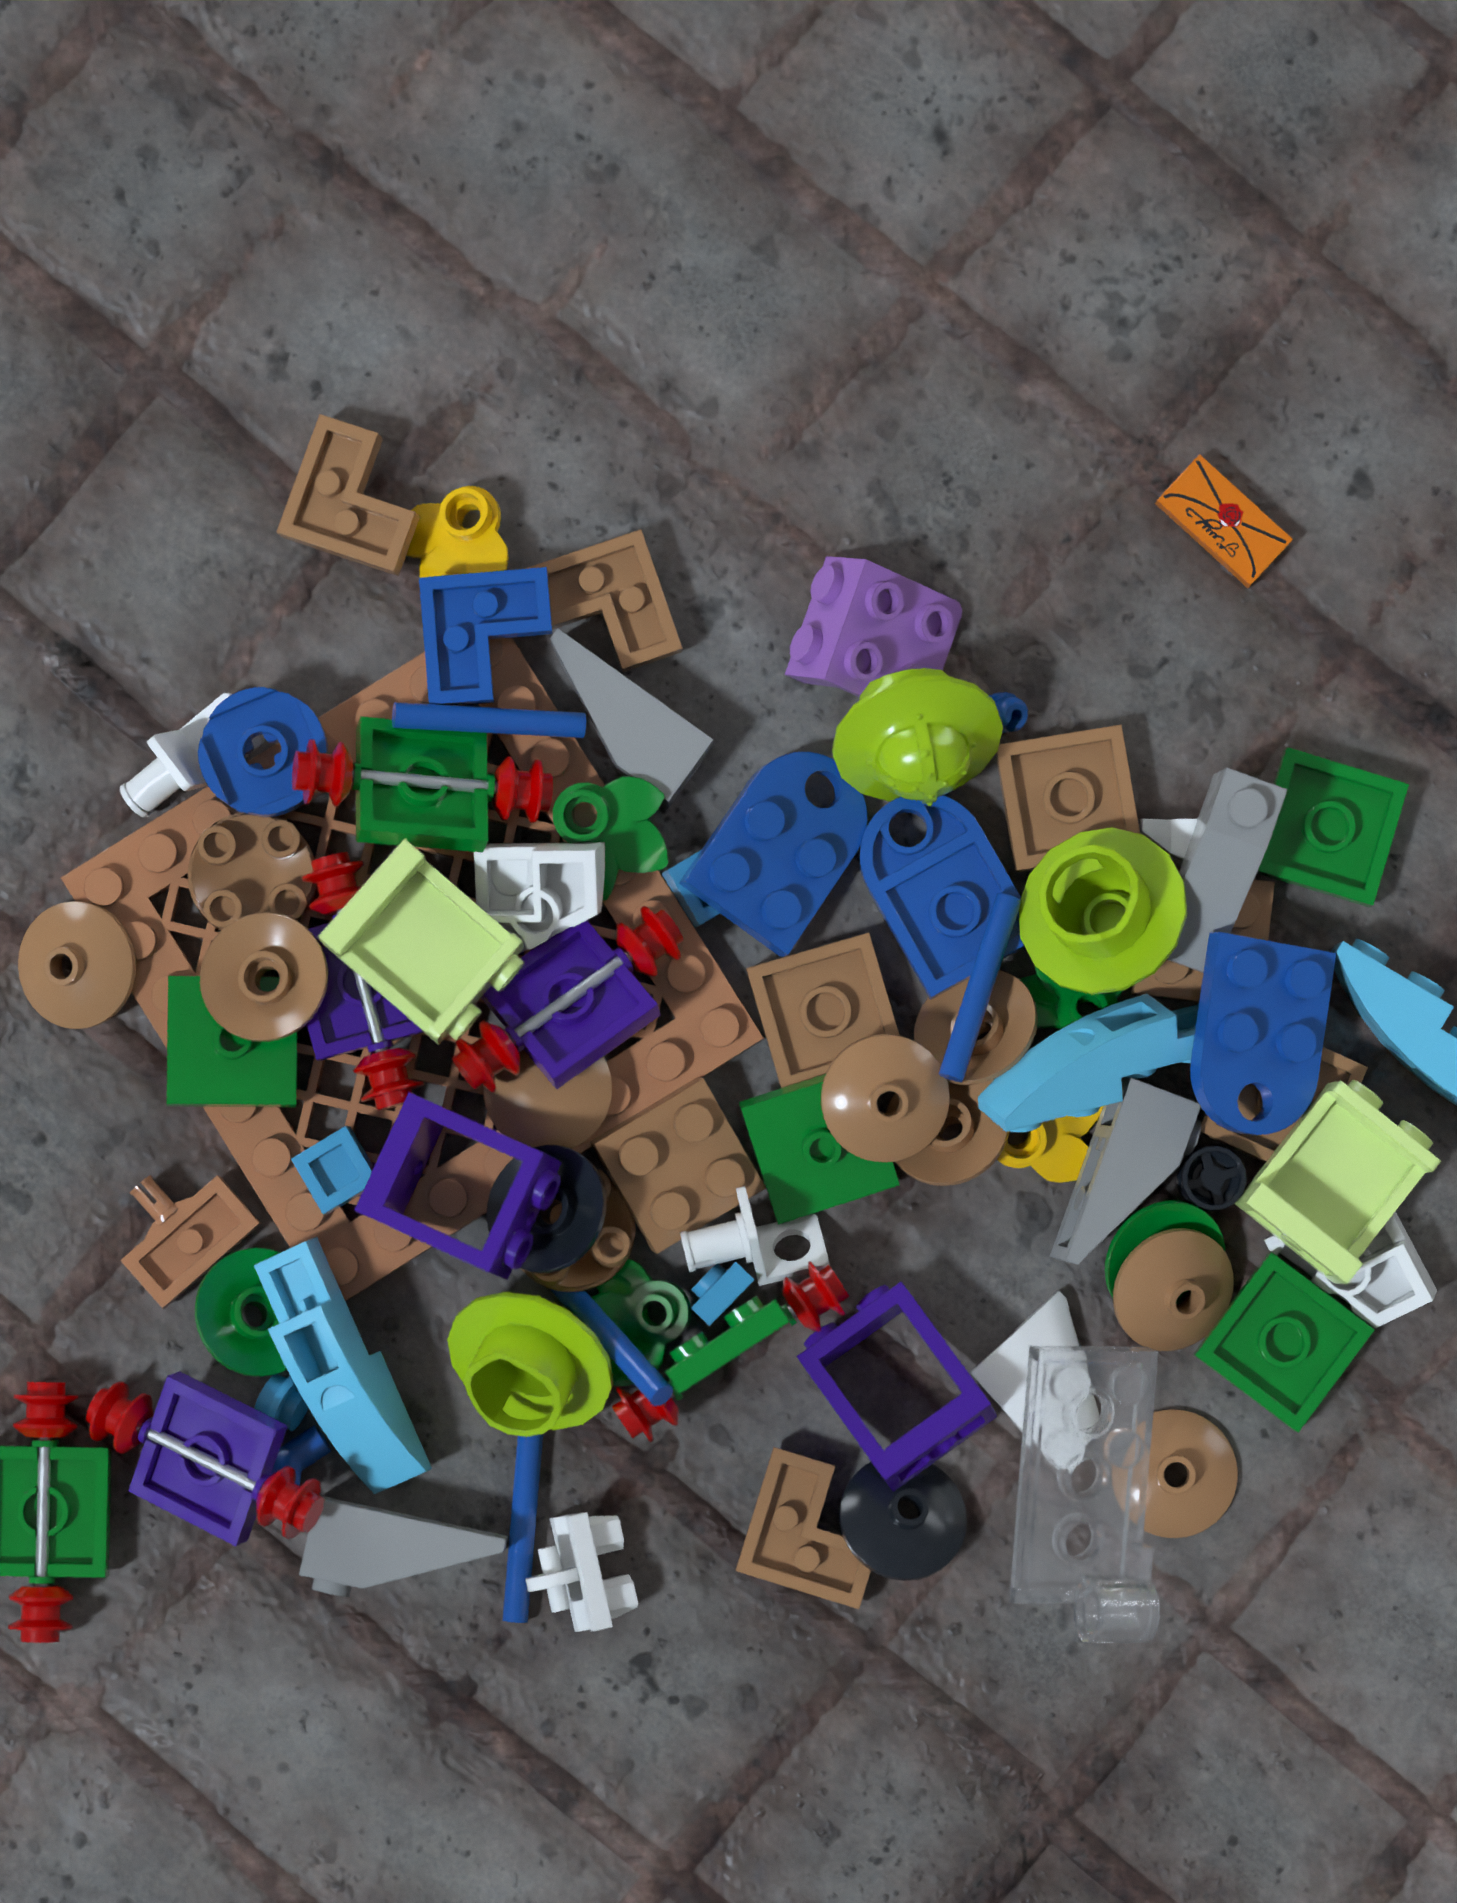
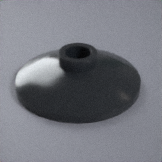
M560 1145L533 1147L562 1163L557 1172L560 1175V1185L557 1194L546 1210L540 1209L530 1230V1234L533 1235L532 1247L527 1259L520 1267L529 1272L551 1273L576 1263L591 1249L597 1240L606 1216V1191L599 1172L585 1156ZM515 1158L503 1168L492 1186L487 1203L489 1234L522 1164V1161ZM562 1203L561 1214L557 1221L552 1224L550 1213L557 1204Z
M872 1462L863 1466L849 1481L842 1495L839 1509L842 1535L852 1554L869 1570L893 1580H919L941 1571L958 1553L966 1533L967 1515L963 1498L951 1478L934 1464L892 1492ZM908 1501L915 1505L918 1510V1518L906 1519L901 1516L897 1508L898 1503Z

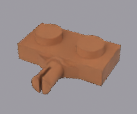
M151 1175L140 1183L154 1197L156 1203L141 1186L137 1185L130 1192L155 1222L152 1223L145 1239L120 1261L162 1309L167 1308L262 1224L219 1175L215 1176L194 1196L178 1201L175 1204L152 1179Z

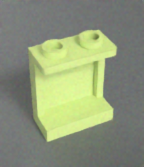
M406 839L398 845L318 936L321 943L438 1045L448 1034L456 1041L461 1038L482 1013L475 1006V1003L491 985L499 992L502 991L525 963L517 956L524 949L523 941L514 933L510 934L425 860V856Z
M1352 1080L1348 1085L1342 1081L1327 1083L1249 1183L1240 1198L1234 1203L1335 1284H1348L1363 1265L1358 1260L1422 1176L1427 1172H1433L1441 1162L1428 1151L1433 1142L1427 1135L1405 1120H1402L1397 1126L1378 1110L1383 1104L1382 1100L1356 1080Z

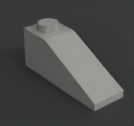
M557 628L550 638L552 648L617 771L625 777L642 778L652 783L665 794L662 804L670 808L712 750L714 739Z
M1225 768L1213 775L1179 871L1185 883L1187 918L1178 945L1166 960L1201 973L1204 972L1209 932L1231 933L1266 852L1287 789L1230 768Z
M1121 1077L1123 1101L1109 1104L1102 1108L1049 1257L1078 1265L1180 1165L1183 1155L1188 1156L1192 1153L1201 1132V1121L1196 1119L1201 1107L1199 1103L1136 1079Z
M321 1496L324 1498V1508L318 1522L308 1532L299 1575L314 1578L313 1590L349 1597L351 1587L363 1589L502 1553L507 1547L509 1536Z

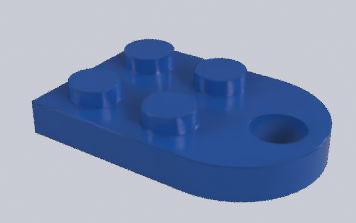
M793 752L780 756L762 766L752 775L679 884L781 958L787 956L861 846L867 826V808L864 796L841 778L835 760L814 752ZM811 774L823 775L832 783L834 799L828 808L816 807L807 799L805 783Z
M943 795L938 797L932 806H927V804H923L919 800L904 799L902 797L896 798L882 807L873 816L864 832L860 847V869L864 883L927 995L932 1000L970 978L997 893L1008 894L1020 900L1021 896L975 817L963 805ZM913 813L924 821L927 832L925 838L919 844L912 847H904L897 844L891 838L889 825L897 815ZM1019 910L1003 959L1025 947L1020 938Z
M1209 932L1191 1055L1190 1077L1199 1105L1216 1124L1239 1134L1265 1135L1289 1127L1307 1110L1314 1097L1318 1083L1336 953L1223 932ZM1248 1084L1254 1085L1262 1097L1261 1110L1252 1120L1246 1119L1238 1108V1096L1241 1090Z

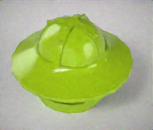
M920 668L903 670L882 676L867 685L861 693L859 701L851 707L836 727L832 754L841 778L861 794L889 802L902 797L904 799L919 800L923 804H927V806H932L938 797L954 791L982 772L998 751L1003 725L995 701L976 684L950 677L939 669Z
M1113 827L1079 832L1050 849L1029 874L1019 907L1020 938L1035 967L1059 986L1091 995L1126 990L1156 973L1177 947L1187 918L1185 883L1170 855L1142 834Z
M500 1292L477 1297L457 1313L447 1339L451 1364L465 1385L467 1394L475 1409L489 1426L506 1434L530 1437L544 1434L549 1429L559 1430L583 1425L603 1410L614 1384L610 1357L595 1333L570 1311L549 1302L545 1298H541L540 1295L533 1296Z

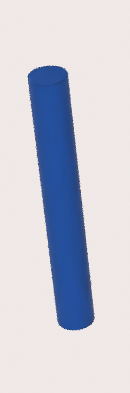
M394 702L392 727L584 738L586 714L581 712Z
M997 893L938 1073V1075L948 1080L961 1083L964 1080L1021 904V900L1004 893Z
M550 1289L568 1311L595 1333L606 1353L652 1405L660 1406L669 1400L673 1393L672 1386L586 1291L562 1292Z
M543 1434L530 1437L517 1436L502 1619L505 1622L528 1623L530 1592H528L525 1579L532 1577Z

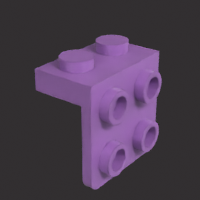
M826 556L823 567L813 579L811 585L812 598L802 627L798 629L791 641V658L785 675L805 684L837 687L860 697L871 681L887 674L920 668L943 671L962 616V607L958 601L867 559Z

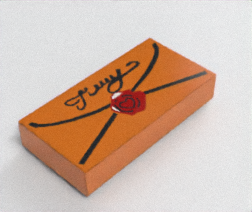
M1200 454L1155 502L1164 513L1247 588L1256 581L1293 540Z

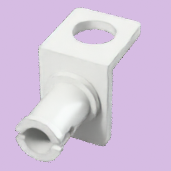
M231 693L220 695L180 730L155 734L147 740V744L157 758L129 782H125L120 786L123 799L136 814L143 818L148 817L156 807L179 788L183 791H190L208 786L198 761L200 738H202L204 728L209 722V717L216 706L232 695ZM263 735L252 739L254 750L246 754V758L264 743L265 738Z
M745 1186L736 1188L741 1210L740 1213L735 1214L736 1220L689 1232H680L689 1272L745 1257L747 1263L753 1262L758 1284L762 1286L782 1281L784 1277L794 1278L809 1274L808 1262L810 1260L818 1271L829 1264L818 1217L815 1214L780 1225L775 1222L755 1227ZM789 1235L803 1236L811 1244L808 1253L796 1261L780 1259L774 1252L775 1246L782 1238Z

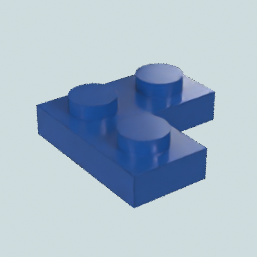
M547 567L419 578L429 704L460 706L494 703L489 639L553 634Z

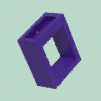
M409 1092L354 1210L488 1273L508 1280L512 1270L519 1269L530 1253L533 1243V1235L530 1234V1230L540 1209L546 1210L557 1194L560 1185V1175L557 1172L562 1162ZM444 1126L522 1161L482 1251L403 1215Z
M902 1281L891 1289L887 1285H882L872 1290L856 1305V1309L859 1312L839 1326L832 1322L821 1327L822 1331H815L804 1342L806 1350L796 1356L892 1492L997 1418L989 1400ZM903 1312L962 1394L883 1450L828 1374L825 1367Z

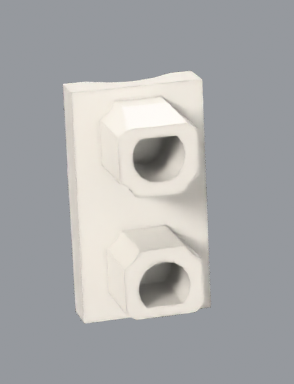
M587 1512L550 1518L555 1545L538 1549L543 1574L525 1579L528 1592L547 1589L551 1612L570 1609L575 1632L585 1630L598 1631L613 1627L611 1619L617 1618L638 1607L635 1586L630 1575H619L602 1580L597 1555L623 1549L624 1537L620 1519L618 1516L588 1517Z

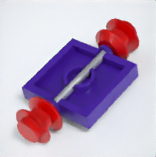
M348 852L331 854L311 861L313 872L304 875L302 881L317 884L320 896L309 905V908L324 915L335 914L332 916V919H334L361 889L356 884L354 874L365 865L364 861L350 862ZM330 923L309 928L308 930L315 936L322 947L328 968L325 996L318 1011L307 1023L316 1060L321 1061L365 1048L368 1049V1053L375 1052L363 1057L353 1070L354 1074L368 1076L371 1089L361 1097V1101L375 1100L377 1111L403 1105L408 1093L413 1094L412 1089L424 1085L423 1081L409 1079L406 1065L416 1058V1053L401 1047L389 1050L387 1048L394 1047V1040L424 1032L321 943L318 936Z
M646 906L641 907L642 923L632 929L623 923L617 924V945L619 948L614 951L586 920L552 936L548 941L538 945L520 959L525 963L509 984L500 992L491 985L481 997L504 1025V1031L497 1025L481 1021L479 1023L480 1039L473 1044L461 1038L457 1041L455 1040L460 1053L453 1057V1061L473 1089H477L484 1084L488 1090L495 1092L494 1076L505 1069L516 1076L520 1074L519 1052L524 1050L557 1090L660 1016L658 1004L631 972L635 969L637 972L655 977L658 975L656 966L658 958L666 954L676 961L681 959L677 945L684 938L672 918L662 909L654 914Z
M180 1371L167 1376L155 1413L153 1411V1399L150 1395L141 1394L131 1401L128 1399L129 1387L122 1381L113 1384L109 1389L102 1388L93 1397L86 1414V1420L90 1423V1437L93 1440L102 1441L112 1434L114 1435V1449L121 1454L128 1452L141 1442L144 1443L128 1490L129 1492L234 1546L248 1541L256 1516L259 1525L263 1527L269 1526L276 1519L282 1521V1535L287 1539H293L301 1531L308 1533L318 1522L324 1508V1498L320 1496V1482L312 1478L302 1486L295 1484L296 1472L290 1466H286L271 1475L288 1425Z

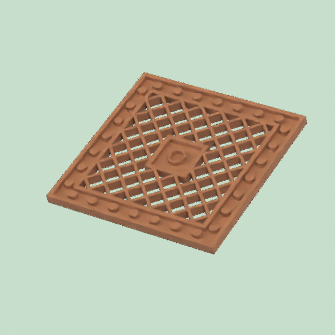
M512 638L489 639L494 703L478 704L479 707L558 711ZM425 652L318 717L326 734L328 754H332L338 742H343L352 756L353 763H356V727L360 716L392 719L394 702L429 704ZM487 733V761L494 733ZM497 734L519 771H529L534 760L540 759L543 773L552 774V802L549 811L546 813L553 824L542 821L530 823L528 818L521 817L522 809H513L506 821H502L496 811L488 809V821L508 825L504 843L515 842L518 828L551 835L550 843H560L562 837L557 832L553 822V807L557 797L566 788L577 783L588 782L601 787L605 786L575 738ZM280 742L247 761L248 764L260 763L264 770L275 765L274 756L281 752ZM487 763V774L494 775L499 766ZM209 786L61 877L75 901L89 902L105 908L127 930L136 957V975L131 992L166 1049L168 976H200L204 955L210 943L219 933L217 932L218 929L208 921L206 929L174 922L181 889L189 890L188 879L186 878L188 877L190 856L202 832L222 818L239 813L221 801L211 791ZM316 792L312 800L324 792ZM330 797L325 818L296 812L295 810L278 816L288 822L291 821L322 829L315 859L328 855L333 831L356 836V825L336 821L339 806H333ZM581 802L575 808L574 816L580 825L588 827L595 823L597 811L592 804ZM374 843L364 844L361 861H364L365 865L354 874L356 884L359 887H362L372 876L369 872L376 847ZM415 847L418 851L453 858L449 881L457 888L464 861L474 863V852ZM619 869L614 889L606 901H602L616 925L623 923L634 929L642 923L640 908L646 906L654 914L661 909L664 910L678 926L684 938L677 945L681 959L676 961L664 954L656 960L658 975L655 977L649 976L654 985L640 982L645 990L653 996V999L658 1004L659 1011L663 998L675 1019L655 1031L658 1020L656 1018L646 1025L645 1030L641 1029L631 1036L642 1040L606 1062L612 1080V1100L608 1113L599 1129L585 1142L572 1148V1150L580 1154L592 1148L590 1141L695 1078L705 1077L764 1040L659 871L635 873ZM317 884L310 904L318 898ZM168 890L163 916H161L152 899ZM469 897L474 903H476L475 898ZM308 906L301 916L300 924L309 929L313 918L331 922L333 920L332 916L335 914L324 915L311 910ZM591 925L602 939L617 942L616 930ZM172 932L203 939L196 971ZM532 949L525 950L524 955L530 952ZM482 998L477 1001L486 1004ZM470 1027L461 1039L473 1044L480 1038L470 1036ZM426 1033L412 1036L409 1051L416 1053V1058L406 1065L409 1079L446 1087L443 1108L452 1111L457 1090L484 1095V1085L473 1089L468 1082L459 1080L461 1073L454 1061L452 1062L449 1077L415 1070L423 1036H429ZM449 1034L444 1039L445 1041L456 1043L455 1039ZM408 1037L394 1040L393 1045L396 1046ZM297 1043V1053L314 1057L307 1091L296 1089V1099L304 1100L297 1133L280 1107L203 1108L289 1247L292 1248L307 1240L318 1238L346 1302L431 1249L432 1246L363 1214L351 1221L342 1206L329 1214H322L291 1158L305 1151V1147L310 1148L320 1142L307 1138L315 1103L347 1110L345 1126H351L354 1133L359 1113L391 1120V1131L403 1105L396 1106L395 1111L386 1109L377 1111V1107L361 1104V1097H363L368 1076L359 1074L356 1075L351 1101L318 1094L325 1060L357 1066L363 1057L371 1055L373 1052L368 1053V1049L365 1048L362 1050L361 1057L343 1054L317 1061L313 1046ZM456 1045V1049H455L454 1056H456L458 1053H460V1051H459L457 1045ZM487 1112L484 1126L494 1130L495 1125ZM444 1126L431 1153L429 1165H426L422 1172L425 1176L419 1179L403 1215L451 1236L487 1213V1203L492 1186L503 1168L514 1158L477 1142L439 1166L447 1133L469 1138ZM366 1152L370 1161L376 1163L379 1154ZM360 1196L354 1198L348 1203L357 1205Z

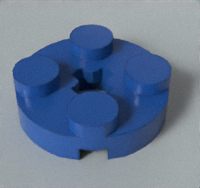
M265 687L244 689L220 702L209 717L210 720L204 728L198 748L199 766L211 791L237 812L260 817L283 815L303 805V790H293L292 769L295 752H306L309 740L314 739L319 753L328 754L325 731L310 707L288 693ZM263 735L268 743L279 741L281 745V752L274 756L275 765L264 770L260 763L249 765L246 760V754L254 750L252 739Z

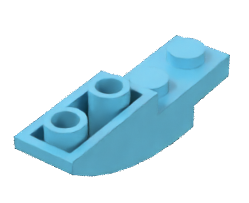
M1356 939L1352 946L1344 941L1336 944L1331 951L1336 953L1334 971L1360 1017L1377 1039L1405 1068L1429 1088L1457 1106V1027L1453 1026L1450 1033L1441 1029L1454 1006L1440 999L1445 990L1435 982L1416 972L1411 971L1406 979L1386 967L1385 965L1389 957L1365 941Z
M1144 994L1115 1003L1084 1016L1053 1033L1028 1050L1016 1065L995 1078L978 1096V1107L1005 1132H1028L1039 1128L1042 1122L1064 1116H1090L1098 1112L1102 1106L1123 1101L1121 1077L1144 1078L1155 1073L1156 1068L1179 1062L1191 1063L1199 1004L1170 1011L1149 994Z
M318 1238L307 1240L255 1264L256 1272L279 1322L278 1325L269 1328L268 1331L281 1359L316 1421L354 1473L374 1494H377L431 1470L432 1467L382 1353L378 1351L371 1355L368 1354Z

